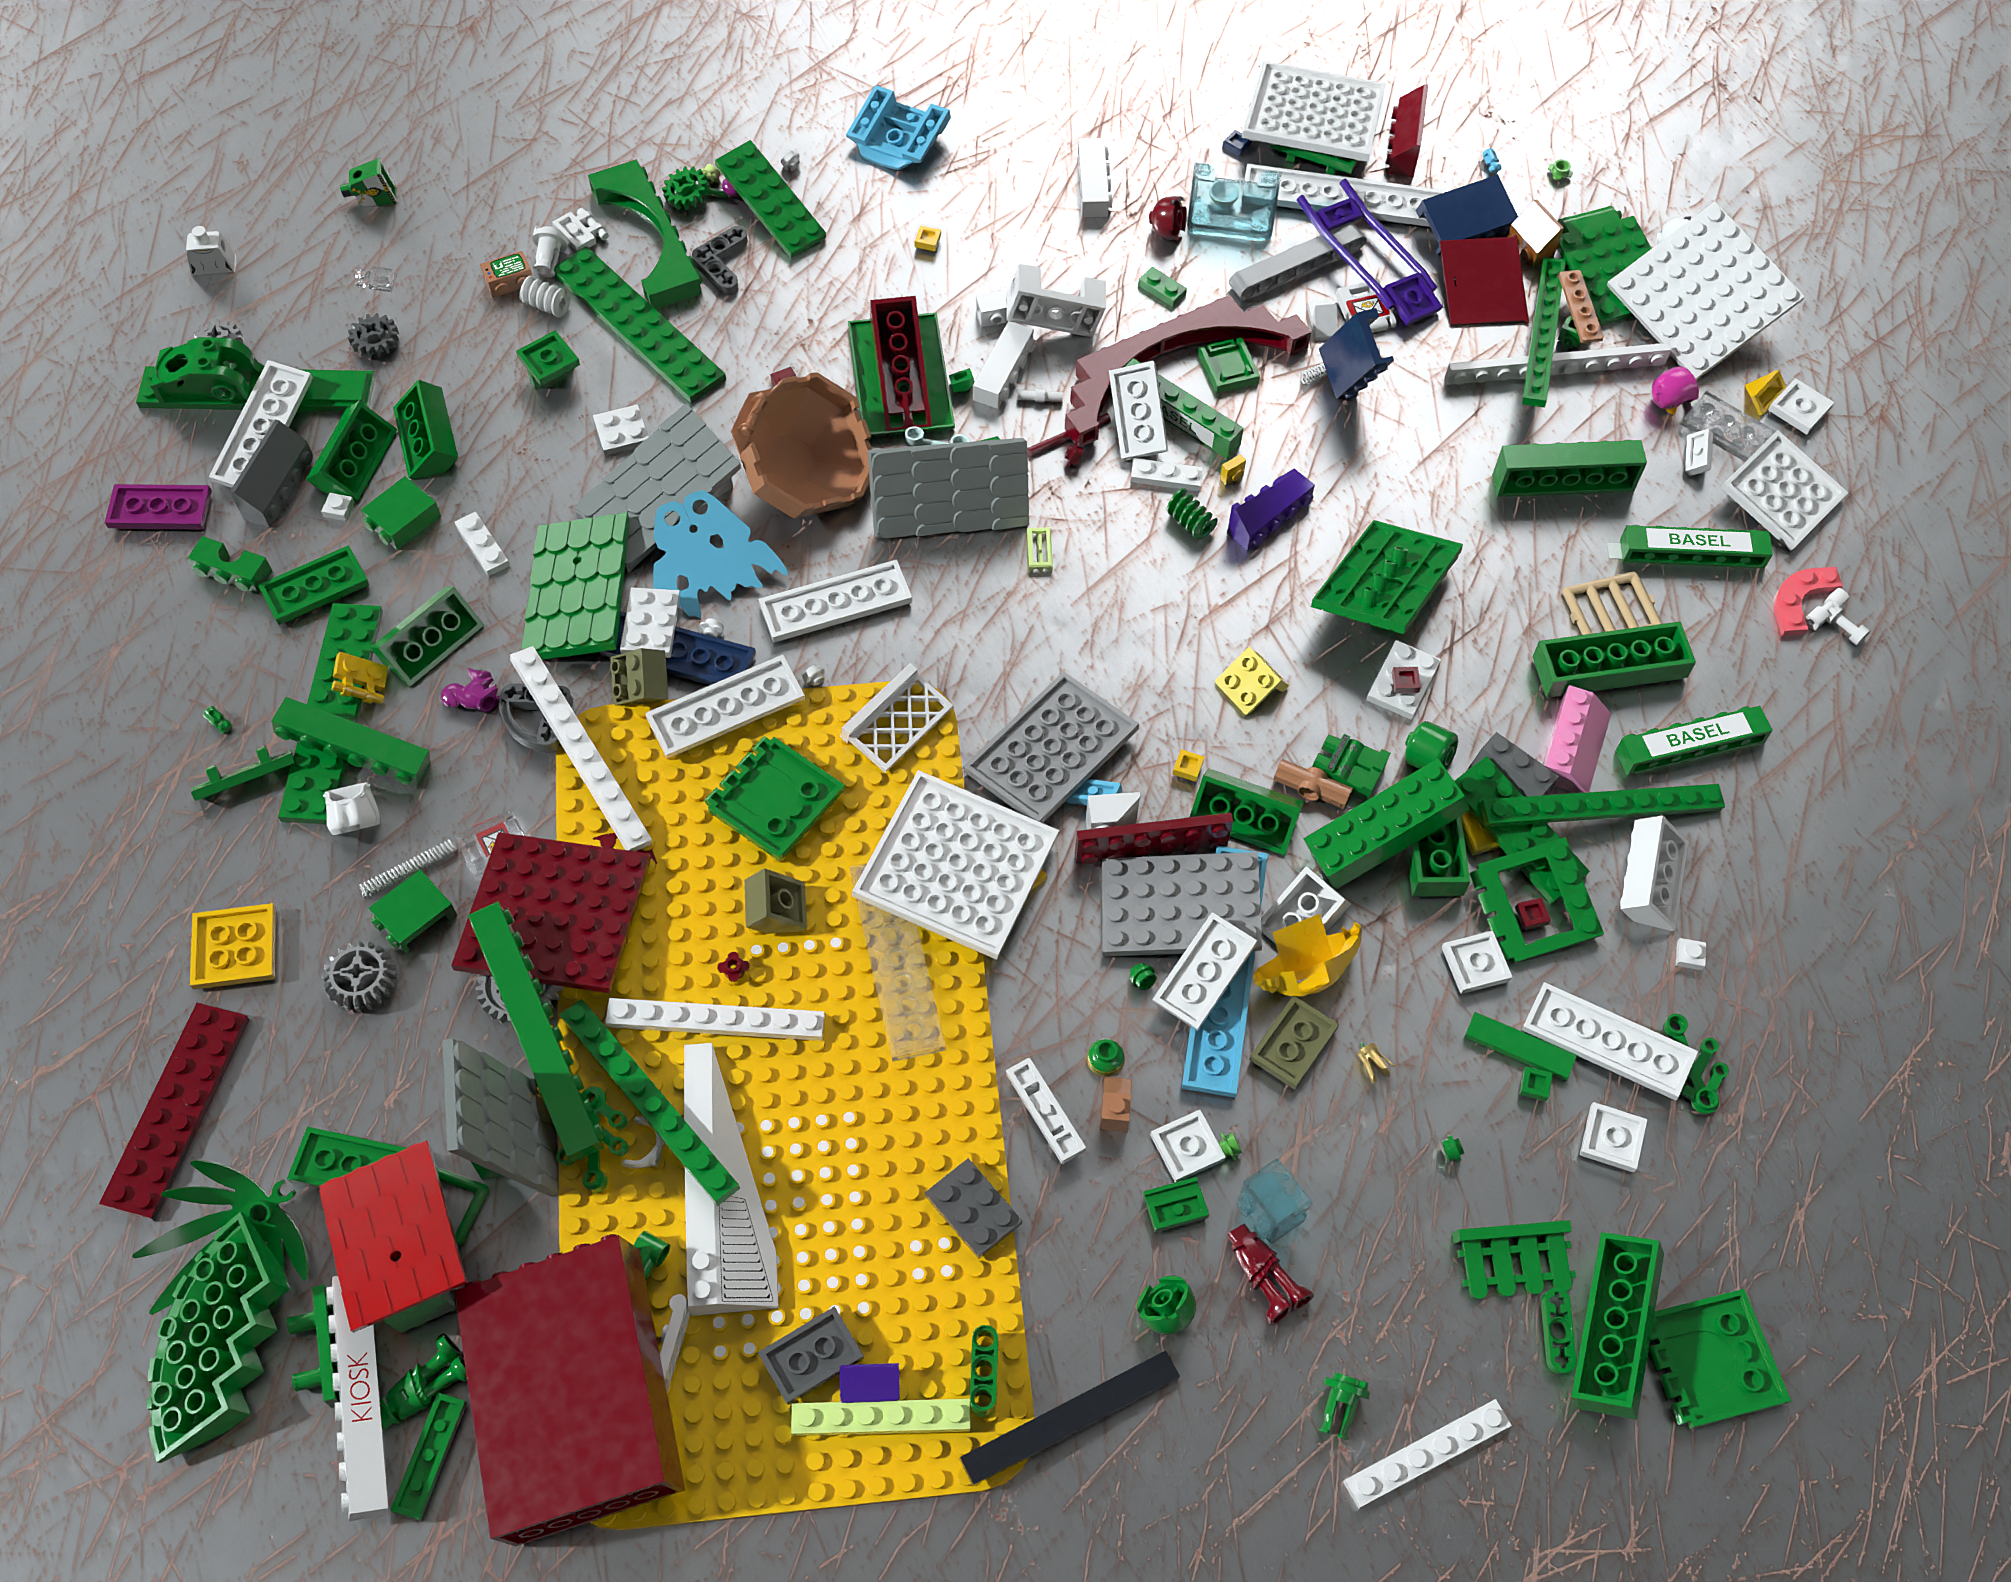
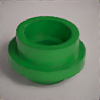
M1448 1135V1139L1442 1140L1449 1162L1454 1160L1459 1162L1461 1161L1460 1155L1464 1154L1459 1138L1453 1139L1452 1135Z

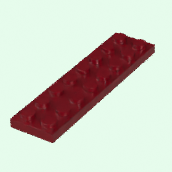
M196 1003L99 1205L103 1208L155 1222L166 1198L161 1193L170 1190L250 1020L247 1015Z

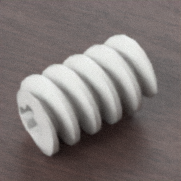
M528 276L521 286L519 298L526 305L546 311L555 317H562L567 312L570 305V297L568 295L565 296L564 289H558L555 285L550 286L548 282L542 283L541 279L535 280L533 276Z

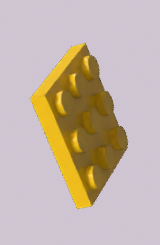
M273 903L192 913L190 986L193 990L275 979L276 907Z

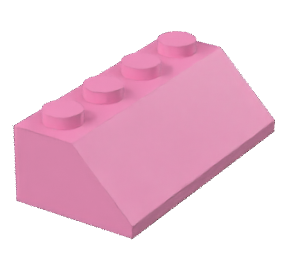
M1570 685L1562 699L1543 765L1559 775L1554 786L1575 793H1586L1590 791L1611 712L1593 692Z

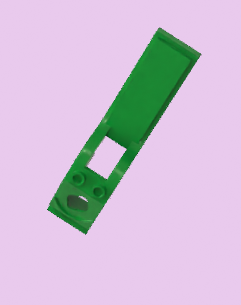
M198 337L174 348L171 346L161 349L156 366H145L136 404L139 408L243 410L265 366L255 359L252 351L246 345L237 340ZM226 360H231L235 362V364L227 362ZM299 369L311 373L313 379L297 411L345 412L348 407L358 401H361L370 408L376 378L374 371ZM184 380V383L179 386L178 382Z

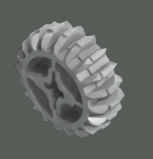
M358 941L357 946L353 947L352 944L348 943L347 950L343 951L338 948L339 955L337 957L330 956L332 964L324 965L327 973L322 974V980L324 981L323 989L327 992V997L330 1001H334L335 1005L339 1008L344 1006L345 1010L349 1012L353 1008L361 1012L363 1006H366L367 1009L372 1010V1003L376 1002L381 1005L382 1000L380 998L382 996L390 997L387 989L395 988L393 980L397 979L396 964L392 961L390 953L385 952L380 945L375 947L369 941L365 946L363 942ZM366 961L378 964L379 968L367 966ZM346 984L347 987H352L354 992L345 991L340 988V985Z

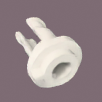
M535 226L532 240L538 247L536 264H534L533 269L539 268V276L553 277L559 252L567 249L569 240L561 230L555 227L545 226L541 228Z

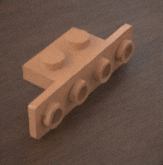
M1581 271L1560 272L1558 277L1581 343L1602 341L1604 336Z

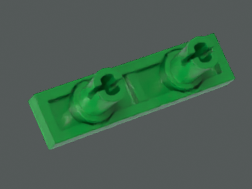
M323 1284L312 1287L313 1311L287 1317V1329L290 1335L316 1329L320 1365L316 1369L292 1374V1384L296 1392L322 1386L323 1401L333 1408L335 1403L340 1402L339 1391H333L332 1374L338 1373L337 1362H331L330 1344H336L335 1333L329 1334L328 1316L334 1314L333 1304L327 1305L326 1286Z

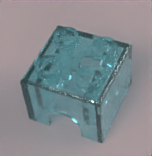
M1275 1159L1243 1182L1237 1199L1239 1211L1245 1217L1250 1216L1255 1223L1254 1229L1258 1236L1263 1240L1267 1239L1271 1244L1303 1223L1307 1216L1306 1211L1312 1205V1201L1279 1159Z

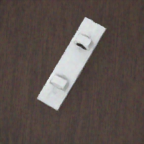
M1030 1057L1007 1069V1077L1061 1164L1063 1165L1074 1157L1086 1152V1146ZM1063 1127L1059 1134L1052 1135V1132Z

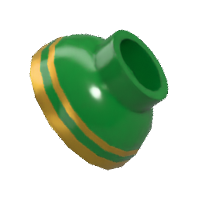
M1104 1038L1091 1044L1087 1051L1086 1060L1094 1073L1101 1076H1111L1118 1073L1124 1066L1125 1054L1118 1042Z

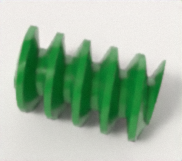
M1182 488L1171 497L1167 505V512L1182 527H1185L1187 532L1191 533L1195 539H1202L1214 530L1218 519L1214 518L1211 520L1213 514L1211 512L1205 513L1206 507H1199L1200 502L1198 500L1193 501V495H1186L1187 489Z

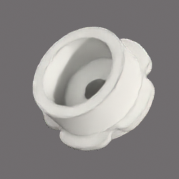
M790 150L782 157L781 164L786 171L789 169L793 171L799 166V153L795 154Z
M816 664L809 667L802 675L805 685L819 686L825 679L824 668H819Z

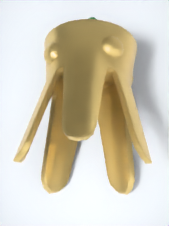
M1361 1042L1363 1048L1359 1050L1357 1056L1360 1058V1061L1364 1062L1372 1081L1376 1083L1377 1078L1371 1062L1385 1076H1389L1390 1071L1382 1058L1391 1066L1395 1067V1065L1379 1052L1375 1043L1365 1046Z

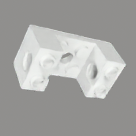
M1021 263L1018 264L1007 292L1006 321L1087 337H1093L1106 310V281L1084 276L1078 296L1041 288V267Z

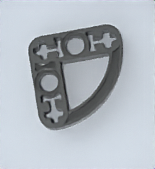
M513 683L506 685L500 693L499 711L510 735L520 744L537 751L553 752L557 750L561 743L544 715H542L537 735L524 730L515 722L512 709H540L536 702L531 700L532 695L525 684ZM558 686L572 708L574 699L569 688Z

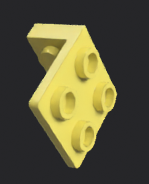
M1248 647L1215 680V683L1246 715H1249L1275 688L1284 692L1290 686L1251 647Z

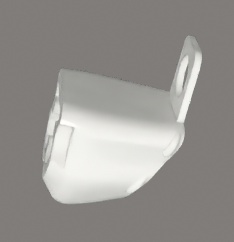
M368 782L326 791L323 795L326 800L327 827L332 835L380 824L379 810Z

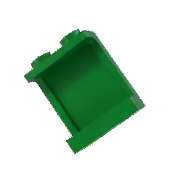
M421 869L369 907L373 915L370 921L379 932L384 929L388 934L386 939L395 950L400 947L404 953L409 951L407 944L443 916L448 921L457 916L452 903Z

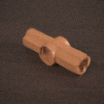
M1284 759L1280 761L1273 779L1298 790V793L1307 800L1316 801L1320 799L1342 809L1346 807L1353 790L1350 786L1328 778L1327 773L1319 768L1310 767L1306 769Z

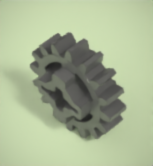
M378 313L374 317L366 314V319L364 320L359 317V323H352L353 329L348 330V340L354 352L359 351L360 356H364L367 353L369 358H372L373 354L381 357V352L389 354L388 348H396L395 342L399 341V331L394 320H388L387 315L380 318Z

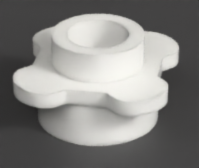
M706 619L705 622L700 623L699 626L702 628V634L724 639L725 636L722 634L724 625L720 621Z

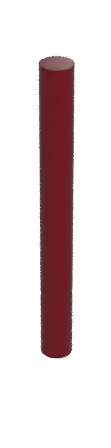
M1108 413L1099 416L1098 419L1100 426L1111 421ZM1067 431L1028 447L1027 452L1030 456H1033L1070 440L1071 437Z

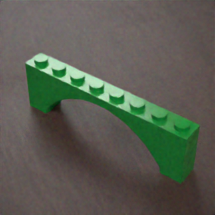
M636 159L589 174L590 188L598 205L604 203L634 211L649 220L663 237V249L656 266L647 278L641 280L647 302L655 309L702 294L700 284H703L702 276L699 271H695V264L691 255L687 256L684 241H679V233L676 226H671L670 215L667 210H663L664 206L661 197L655 195L656 190L653 182H648V174L645 167H641Z

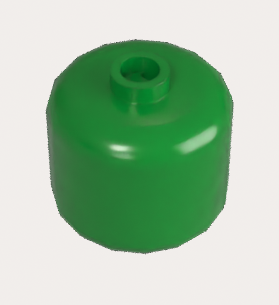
M1428 721L1420 723L1413 732L1409 733L1406 739V762L1411 766L1421 769L1434 760L1439 759L1447 770L1458 748V735Z

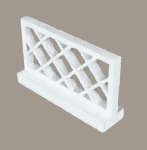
M911 663L842 727L840 737L847 744L851 742L884 773L900 760L953 708V704L917 673L918 669ZM915 683H918L924 689V696H910V688ZM896 701H907L908 712H894L893 704ZM911 701H925V712H911ZM928 701H938L944 708L940 712H929ZM879 717H890L891 728H877L876 720ZM894 717H908V728H894ZM912 717H926V725L923 728H912ZM863 733H873L874 744H863L857 738ZM877 733H891L892 744H877ZM895 733H909V742L907 744H895ZM878 750H892V758L885 764L878 757Z

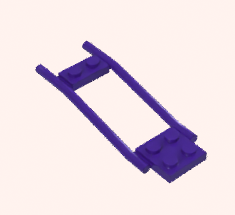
M1346 178L1339 183L1349 197L1346 200L1315 212L1304 195H1300L1296 199L1319 234L1375 292L1387 310L1394 307L1406 325L1433 315L1442 309V304L1433 293L1438 287L1427 271L1369 212ZM1363 217L1410 266L1415 274L1385 285L1383 288L1330 231L1344 224L1360 220Z

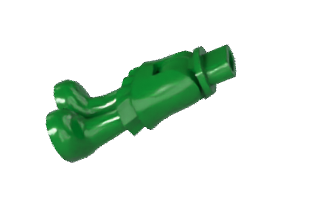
M445 1333L437 1337V1354L425 1365L421 1366L417 1363L414 1370L409 1369L387 1392L386 1398L383 1397L379 1400L381 1403L380 1415L383 1430L393 1423L398 1425L403 1419L427 1408V1404L432 1402L431 1398L458 1380L467 1381L465 1361L461 1357L463 1354ZM451 1363V1366L444 1373L428 1384L427 1380Z

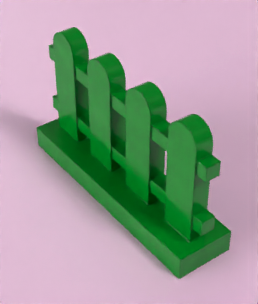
M1570 1220L1468 1228L1454 1231L1452 1233L1453 1243L1462 1244L1463 1250H1458L1457 1252L1458 1258H1464L1467 1279L1462 1280V1286L1468 1287L1470 1296L1477 1300L1487 1295V1285H1496L1498 1293L1503 1297L1512 1296L1516 1291L1515 1283L1523 1282L1526 1291L1532 1295L1541 1293L1544 1288L1543 1281L1552 1280L1554 1288L1558 1287L1568 1291L1572 1286L1571 1278H1576L1575 1270L1570 1271L1566 1250L1571 1248V1242L1565 1241L1564 1235L1572 1232ZM1536 1237H1545L1546 1243H1537ZM1517 1239L1518 1245L1509 1246L1508 1240ZM1481 1242H1490L1489 1248H1481ZM1538 1251H1547L1551 1272L1542 1273ZM1511 1254H1520L1523 1275H1514ZM1492 1255L1495 1277L1486 1278L1483 1256Z

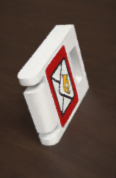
M1365 282L1337 288L1335 296L1346 322L1357 312L1377 308L1379 317L1370 325L1372 333L1387 330L1388 325L1390 328L1396 327V319L1392 310L1385 308L1375 292ZM1367 292V294L1352 297V295Z

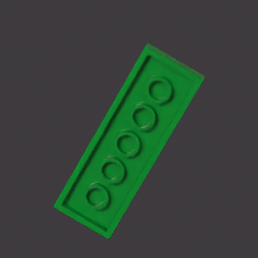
M751 140L715 159L716 167L790 258L826 238L825 230Z
M1487 756L1454 780L1466 798L1471 815L1507 855L1560 839L1547 823L1485 827L1480 802L1483 799L1523 797ZM1572 852L1581 877L1584 878L1590 871ZM1546 858L1533 862L1532 865L1520 868L1550 904L1561 896Z

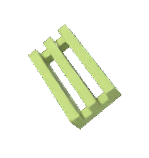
M1051 527L1027 528L1029 572H1034V569H1038V572H1042L1043 569L1053 571ZM1046 533L1047 562H1043L1041 534ZM1032 534L1037 536L1038 562H1034Z

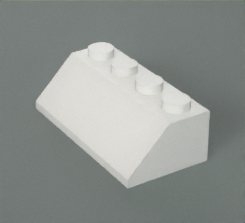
M1664 816L1635 820L1634 829L1631 833L1632 841L1630 853L1627 857L1628 866L1624 877V890L1620 900V909L1634 922L1675 931L1689 841Z

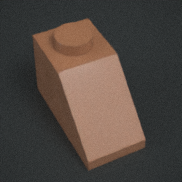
M1104 1076L1100 1130L1127 1132L1130 1118L1132 1079Z

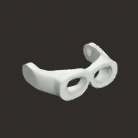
M635 1117V1123L650 1126L643 1117ZM656 1133V1146L647 1156L637 1161L623 1160L622 1165L628 1168L657 1167L664 1145L663 1140Z

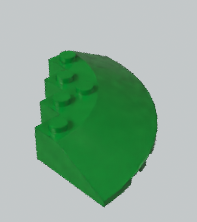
M243 1212L238 1213L213 1236L215 1240L206 1251H200L195 1257L196 1263L188 1276L183 1275L172 1295L175 1299L167 1317L161 1320L157 1332L159 1342L155 1358L150 1359L147 1382H151L150 1398L146 1399L147 1410H151L152 1426L148 1428L150 1441L157 1463L169 1460L229 1431L250 1415L241 1389L264 1372L254 1347L277 1331L268 1306L291 1288L280 1263Z

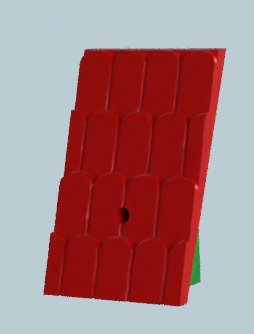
M428 1140L413 1144L405 1150L385 1156L377 1162L359 1167L351 1173L331 1179L319 1186V1193L326 1217L325 1221L335 1257V1266L351 1332L355 1333L375 1323L384 1321L402 1333L456 1309L450 1291L466 1284L467 1279Z

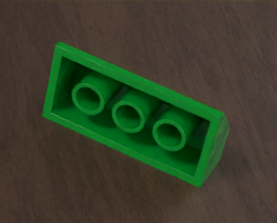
M418 379L393 407L409 479L446 472L458 459V452L442 387Z
M361 401L356 402L345 410L306 480L325 494L334 493L350 496L354 502L358 501L398 429Z
M454 586L444 587L370 648L394 675L410 687L483 627L484 624Z
M1208 768L1203 774L1190 817L1231 813L1233 819L1231 837L1285 855L1305 801Z

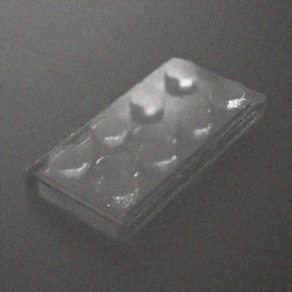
M1708 391L1704 393L1681 423V425L1695 433L1709 428L1713 433V444L1744 462L1776 432Z

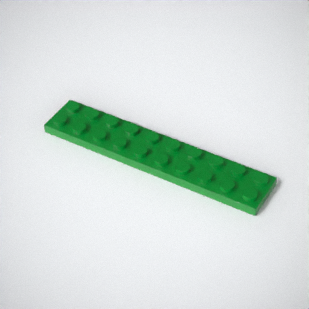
M587 246L554 267V276L690 403L726 380L725 372Z
M332 604L307 705L352 722H357L362 699L351 695L350 697L340 695V692L331 689L334 680L342 682V680L333 677L336 656L339 652L372 661L373 651L370 647L377 640L383 615L381 606ZM353 683V686L364 689V686ZM297 742L293 756L295 763L291 764L278 818L281 822L327 825L326 800L323 795L326 791L341 788L347 760L339 757H329L323 751L315 748L307 749Z

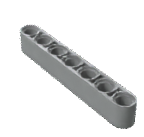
M1353 222L1330 231L1350 254L1360 250L1367 241V238ZM1319 235L1237 271L1230 277L1229 285L1241 300H1248L1342 257Z

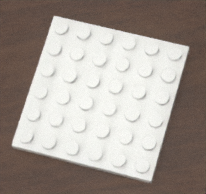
M1263 61L1243 128L1242 138L1368 162L1386 83Z
M1713 202L1607 283L1609 289L1660 344H1670V355L1680 366L1687 368L1696 380L1803 301L1805 297L1716 202Z
M918 770L855 885L852 897L997 960L1058 836L1059 830Z

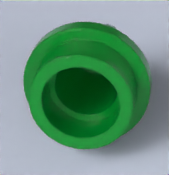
M1139 963L1138 965L1135 964L1130 970L1131 983L1140 990L1151 988L1157 980L1155 970L1150 965Z

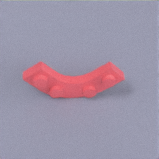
M1837 567L1804 569L1790 575L1782 583L1774 600V612L1781 636L1805 635L1807 633L1808 626L1802 610V599L1807 595L1834 592L1837 588H1842Z

